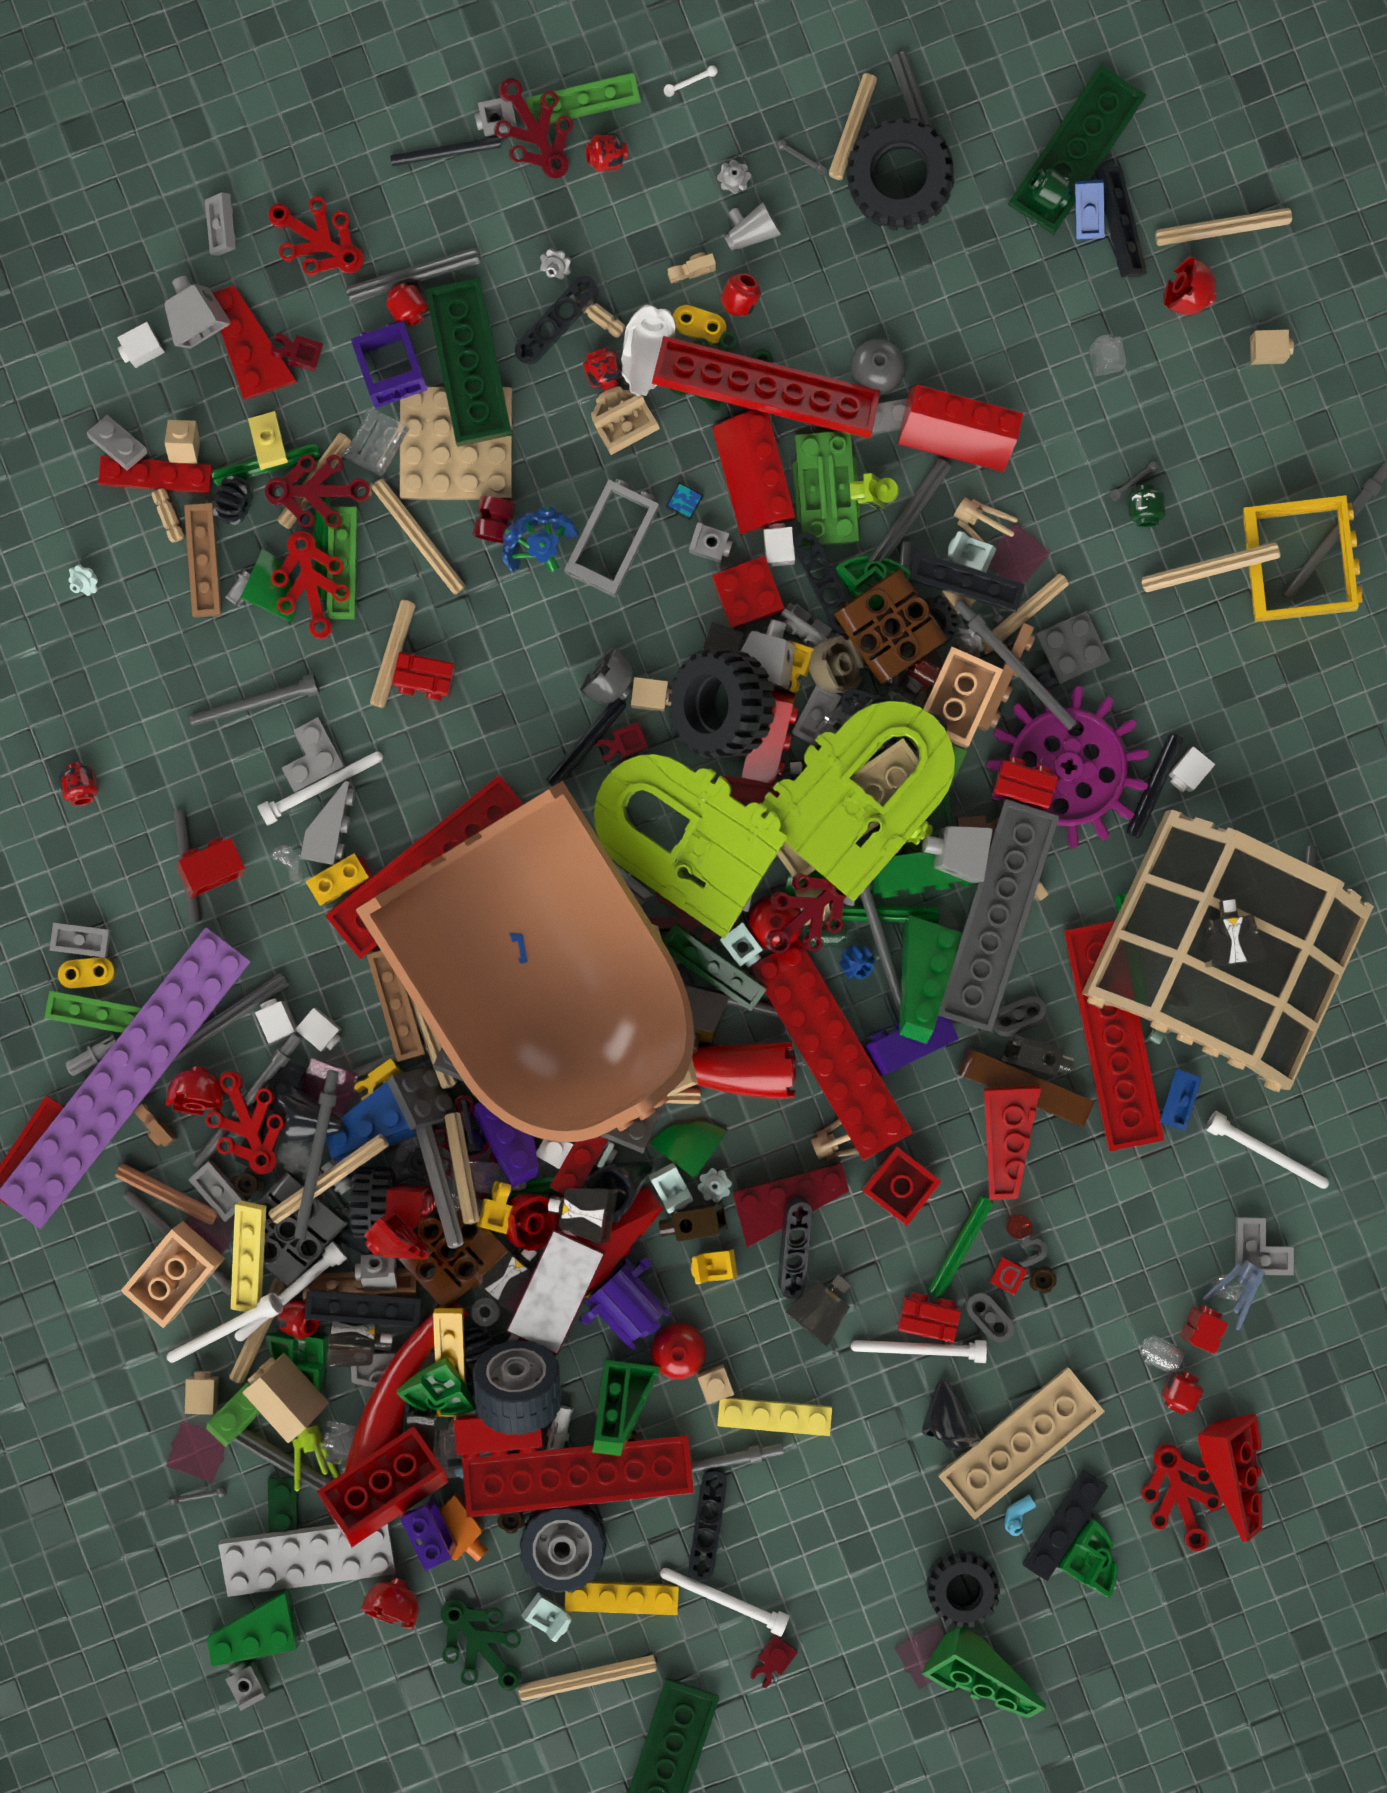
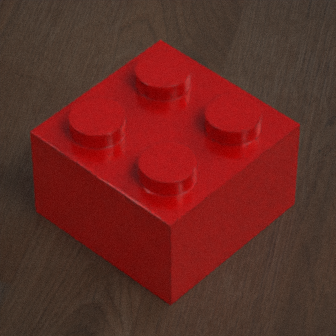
M765 556L712 575V582L731 632L783 612L784 606Z
M219 837L208 842V847L198 852L197 848L181 854L182 858L178 861L177 871L190 899L243 876L245 866L232 838L224 840L223 837Z
M894 1145L860 1190L908 1226L942 1181Z

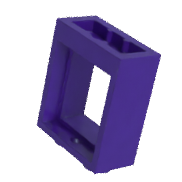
M404 321L389 323L384 328L372 332H363L351 339L375 408L428 390ZM403 340L413 370L373 383L364 353Z
M432 1494L405 1511L400 1518L425 1572L452 1559L457 1547ZM419 1538L422 1541L421 1545L416 1543V1540Z

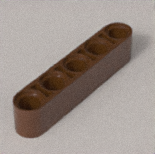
M967 1048L957 1072L958 1075L989 1088L1040 1085L1041 1091L1036 1108L1083 1128L1094 1104V1101L970 1048Z

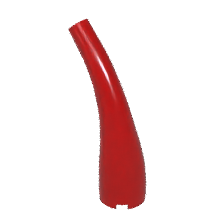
M794 1043L698 1045L697 1052L692 1054V1061L698 1080L696 1085L747 1097L767 1099L795 1098L796 1090H790V1087H793V1082H797L795 1054H789L788 1051L794 1049Z
M456 1302V1303H455L454 1305H452L450 1308H462V1307L460 1306V1304H459L458 1302ZM463 1309V1320H465L469 1315ZM433 1314L402 1345L377 1382L356 1428L344 1472L403 1434L405 1401L397 1394V1389L416 1375L421 1364L435 1346Z

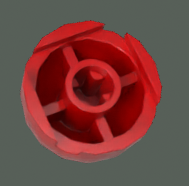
M1193 257L1184 259L1174 271L1178 274L1174 284L1169 280L1166 285L1163 303L1173 312L1182 315H1195L1206 307L1211 306L1215 301L1217 295L1215 291L1216 277L1211 268L1204 262Z
M772 895L762 897L754 903L747 920L749 932L756 942L768 949L766 946V936L768 933L775 929H782L800 913L799 908H787L785 910L775 908L771 904ZM783 896L777 900V904L782 905L784 902ZM802 927L790 937L791 944L798 939ZM779 936L774 937L773 945L779 942Z
M194 1066L172 1079L167 1092L166 1105L169 1106L172 1103L173 1110L192 1115H204L203 1110L221 1112L223 1091L219 1080L214 1075L207 1073L206 1068Z
M531 1192L519 1194L507 1203V1205L513 1207L508 1217L507 1234L504 1235L517 1247L527 1251L539 1250L546 1246L553 1229H557L559 1214L558 1212L548 1210L549 1200L546 1197Z
M674 1322L664 1326L656 1333L651 1343V1358L654 1366L661 1367L659 1372L670 1379L683 1380L693 1376L702 1368L706 1359V1344L703 1336L695 1327L687 1323Z
M393 1578L391 1582L375 1584L367 1592L360 1610L383 1622L393 1624L401 1621L402 1628L414 1629L419 1613V1600L415 1593L407 1588L408 1582Z

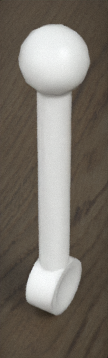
M711 65L706 71L674 86L668 84L664 87V94L667 97H671L678 89L707 76H715L718 70L715 66Z

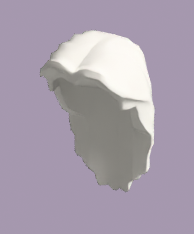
M644 305L635 312L626 327L621 358L623 365L622 376L629 383L630 392L635 393L636 397L640 395L646 396L650 389L658 386L651 383L663 336L675 339L676 326L671 312L667 309H657L652 305Z

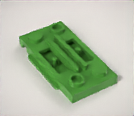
M838 431L795 435L796 461L793 462L796 515L797 521L801 523L802 533L808 532L815 535L821 546L859 543L857 519L861 515L860 504L858 500H852L850 494V482L858 481L857 461L852 456L851 434ZM803 539V547L814 545L812 541L807 542Z

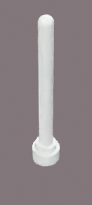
M374 752L277 803L266 801L257 807L265 823L269 826L278 821L277 818L281 816L282 812L381 762L383 755L381 752Z
M1215 1111L1209 1118L1205 1130L1213 1135L1219 1134L1223 1136L1225 1134L1323 1189L1329 1186L1327 1178L1230 1125V1121L1227 1120V1116Z
M334 1241L324 1248L323 1258L278 1295L283 1306L329 1266L334 1267L336 1264L339 1266L347 1259L345 1253ZM260 1317L241 1327L235 1333V1339L237 1341L245 1340L269 1318Z
M273 1292L265 1295L257 1303V1307L172 1350L167 1354V1360L171 1363L176 1362L260 1317L273 1318L283 1311L280 1298Z
M854 1340L851 1343V1349L857 1352L965 1356L969 1360H974V1363H986L987 1342L986 1340H975L974 1343L969 1342V1345Z
M663 1568L660 1572V1576L667 1581L767 1624L766 1627L771 1629V1633L781 1637L790 1616L781 1611L769 1613L669 1568Z

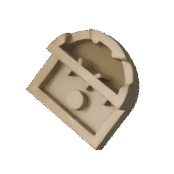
M614 387L603 392L596 399L597 405L594 411L591 412L596 430L610 455L660 429L643 396L636 397L635 393H631L630 390H623L622 387Z

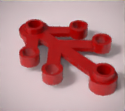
M316 196L309 201V208L314 214L318 232L294 218L287 206L275 204L270 208L268 217L274 227L279 229L288 227L310 241L309 243L295 246L290 243L282 244L279 248V255L285 262H291L297 257L326 251L334 257L317 261L314 258L304 260L302 268L307 276L314 277L319 272L337 268L341 269L344 273L352 274L362 268L364 256L358 247L352 245L349 232L350 219L345 212L338 211L332 217L335 228L339 230L340 247L331 241L325 214L327 206L323 198ZM316 202L323 204L320 210L313 209V205ZM277 211H283L284 216L277 219L274 217ZM339 217L346 218V222L342 225H338L336 220ZM287 248L293 250L292 255L289 257L283 256V252ZM349 254L355 257L351 263L345 262V257ZM314 263L316 264L315 270L307 271V265Z
M298 531L292 534L288 540L287 547L290 554L281 568L274 571L271 576L275 586L285 587L289 582L288 575L298 561L300 562L302 572L286 597L278 601V609L285 615L293 613L295 603L306 588L313 618L309 624L310 633L317 639H325L332 633V624L323 615L317 585L332 594L338 602H346L350 597V591L345 585H337L315 571L312 567L311 558L326 566L332 575L341 574L344 564L339 558L330 557L317 549L311 534L305 531ZM300 540L306 541L307 544L303 550H299L296 547L297 542ZM334 561L340 563V569L337 571L330 569V564ZM281 573L285 575V581L283 583H277L275 581V577L277 574ZM338 589L346 590L347 594L344 598L341 599L336 596ZM284 601L291 602L290 610H282L281 605ZM318 622L325 623V630L317 632L315 625Z
M226 1071L220 1076L219 1083L222 1091L229 1094L241 1123L225 1117L220 1111H212L206 1116V1124L210 1128L220 1127L247 1138L252 1149L236 1144L231 1137H222L217 1142V1150L221 1154L232 1153L249 1160L250 1167L258 1174L270 1173L277 1165V1155L273 1149L280 1131L285 1127L286 1120L281 1114L269 1116L267 1119L269 1131L263 1143L259 1136V1131L268 1107L275 1099V1094L269 1088L258 1090L256 1093L257 1105L251 1117L240 1091L244 1084L242 1075L237 1071ZM228 1077H231L233 1080V1085L230 1088L225 1084ZM264 1091L269 1094L267 1102H264L261 1098ZM214 1114L219 1117L217 1125L213 1124L211 1120ZM275 1117L280 1120L278 1128H275L272 1124ZM225 1140H227L230 1143V1148L228 1151L224 1150L222 1147V1144ZM260 1155L266 1157L265 1165H261L258 1162Z
M1161 1444L1155 1449L1153 1454L1156 1469L1149 1483L1142 1487L1141 1496L1146 1502H1155L1159 1497L1158 1489L1166 1474L1170 1481V1486L1158 1511L1151 1514L1150 1522L1156 1529L1166 1528L1168 1516L1175 1501H1177L1187 1530L1184 1534V1542L1191 1550L1202 1551L1208 1545V1536L1203 1529L1197 1526L1188 1497L1204 1504L1210 1511H1216L1221 1507V1498L1216 1493H1206L1182 1481L1178 1470L1194 1476L1200 1484H1207L1212 1478L1206 1466H1196L1182 1459L1180 1450L1173 1444ZM1171 1453V1460L1164 1462L1162 1460L1163 1454ZM1202 1470H1206L1208 1473L1207 1478L1204 1480L1198 1478V1474ZM1154 1489V1496L1146 1498V1490ZM1216 1497L1217 1503L1215 1506H1208L1209 1498ZM1159 1515L1163 1516V1523L1156 1525L1154 1522L1155 1518ZM1198 1533L1200 1535L1199 1541L1191 1542V1535Z

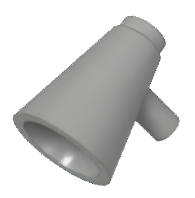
M763 201L745 218H743L739 208L732 209L729 215L735 227L724 237L733 251L782 234Z

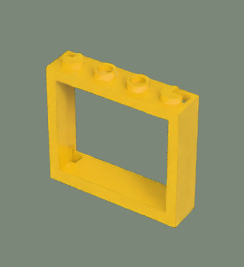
M1346 495L1244 507L1243 521L1247 550L1259 547L1257 519L1337 510L1347 599L1346 602L1266 611L1262 565L1258 563L1248 566L1254 622L1357 611L1358 603L1363 602L1362 587L1356 586L1355 575H1360L1359 559L1353 558L1352 548L1357 547L1355 530L1350 531L1349 520L1354 519V512L1352 510V503H1347Z

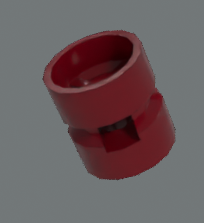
M480 496L477 510L480 518L475 520L472 535L482 540L504 544L503 534L509 527L507 523L513 520L516 504L501 498Z

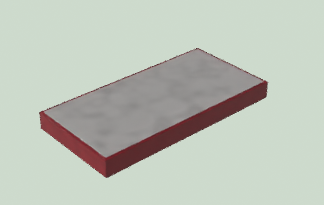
M554 1228L506 1331L528 1342L531 1341L538 1345H543L547 1350L558 1355L606 1251Z

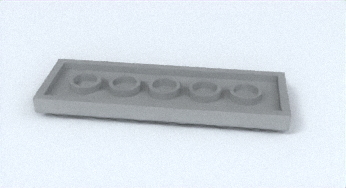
M389 1523L354 1547L350 1546L336 1524L222 1539L218 1544L227 1597L396 1574Z

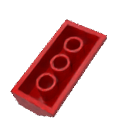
M915 385L909 390L897 444L1004 472L1018 440L1023 413L929 387Z
M755 410L740 414L712 427L740 535L769 528V525L793 522L795 513L769 414Z
M398 1184L387 1190L386 1214L394 1210L411 1230L427 1218L431 1211L436 1209L431 1185Z
M413 1426L317 1490V1493L350 1546L354 1547L447 1484L448 1479L445 1470Z

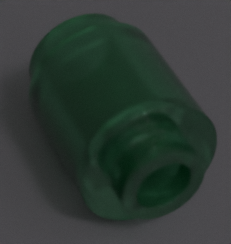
M836 919L831 922V929L836 927ZM823 921L821 931L822 947H841V942H846L847 926L843 925L840 932L832 933L825 929ZM810 924L807 925V935L809 934ZM811 939L810 944L815 946L816 939Z

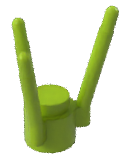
M318 1425L306 1428L297 1436L298 1439L292 1440L294 1446L295 1491L300 1490L301 1448H303L304 1453L315 1451L324 1475L328 1473L325 1464L326 1460L333 1478L335 1479L339 1476Z

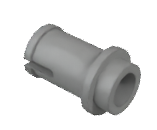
M245 570L242 574L237 575L239 576L238 580L228 595L225 596L226 599L238 607L244 601L240 598L251 575Z
M332 1159L331 1162L329 1161L322 1166L321 1170L326 1172L338 1162ZM347 1175L335 1183L334 1186L336 1188L334 1191H339L341 1195L351 1189L352 1177L349 1178Z

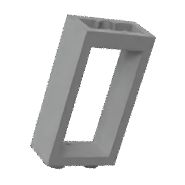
M608 479L564 571L565 574L616 598L659 510V504L655 502L656 498L649 493L641 491L638 494L630 490L631 485L619 479H616L615 482ZM612 492L648 509L613 581L577 564Z

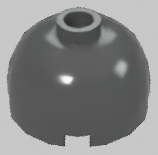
M874 338L864 342L855 350L851 359L850 375L853 383L880 390L879 396L893 392L900 385L905 374V360L901 350L893 342L886 339Z
M611 648L595 664L597 667L591 675L589 673L586 675L579 688L588 698L601 704L612 703L617 698L624 700L633 688L629 685L633 678V668L629 660L616 648Z

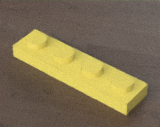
M239 1201L235 1204L231 1287L232 1310L247 1312L257 1307V1303L262 1298L266 1221L265 1205Z
M727 1397L719 1400L717 1426L830 1436L832 1406Z

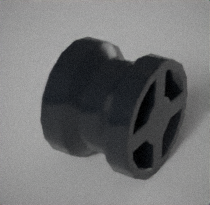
M1049 663L1030 671L1046 689L1058 684L1056 678H1053L1050 674L1051 667Z

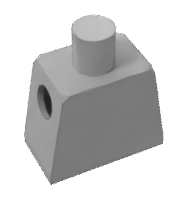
M181 276L172 281L177 294L168 299L164 306L175 346L191 349L231 324L208 287L197 284L191 285L187 276Z
M771 619L766 634L756 631L750 632L741 651L748 653L751 657H755L761 663L760 667L766 669L769 674L767 679L773 683V686L788 690L795 645L782 639L787 624Z
M954 826L941 828L939 837L925 836L922 851L935 854L934 868L970 883L984 882L993 829Z

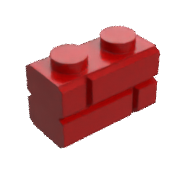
M399 652L392 685L399 688L398 693L414 696L416 691L426 693V699L442 702V697H450L456 665L452 662Z
M1010 757L1009 761L1003 760L1000 764L992 794L1043 810L1049 809L1058 776L1052 774L1053 769L1037 765L1036 769L1026 767V761L1015 757Z
M911 1292V1296L904 1295L897 1323L898 1331L954 1343L961 1309L955 1307V1301L939 1298L938 1303L927 1300L928 1295Z
M1202 1304L1200 1309L1196 1307L1191 1308L1187 1318L1189 1323H1185L1181 1337L1193 1346L1212 1354L1217 1353L1221 1343L1219 1338L1224 1336L1228 1325L1221 1319L1222 1313Z

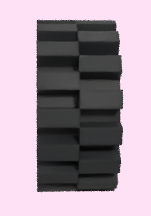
M928 597L924 601L927 603L929 611L941 618V629L948 638L935 648L938 649L941 646H945L956 632V612L954 609H951L948 602H943L941 598L933 599V597ZM917 603L912 606L908 613L909 616L916 618L920 614V606ZM921 622L910 630L912 631L913 629L921 625Z

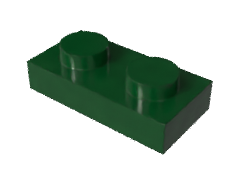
M294 1477L268 1478L269 1533L298 1529V1491L294 1489Z

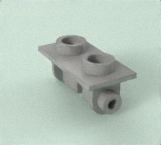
M789 603L777 620L787 624L785 628L786 633L794 635L804 642L807 647L813 649L819 643L836 635L831 632L832 628L817 618L812 625L807 623L812 615L798 604L793 605Z

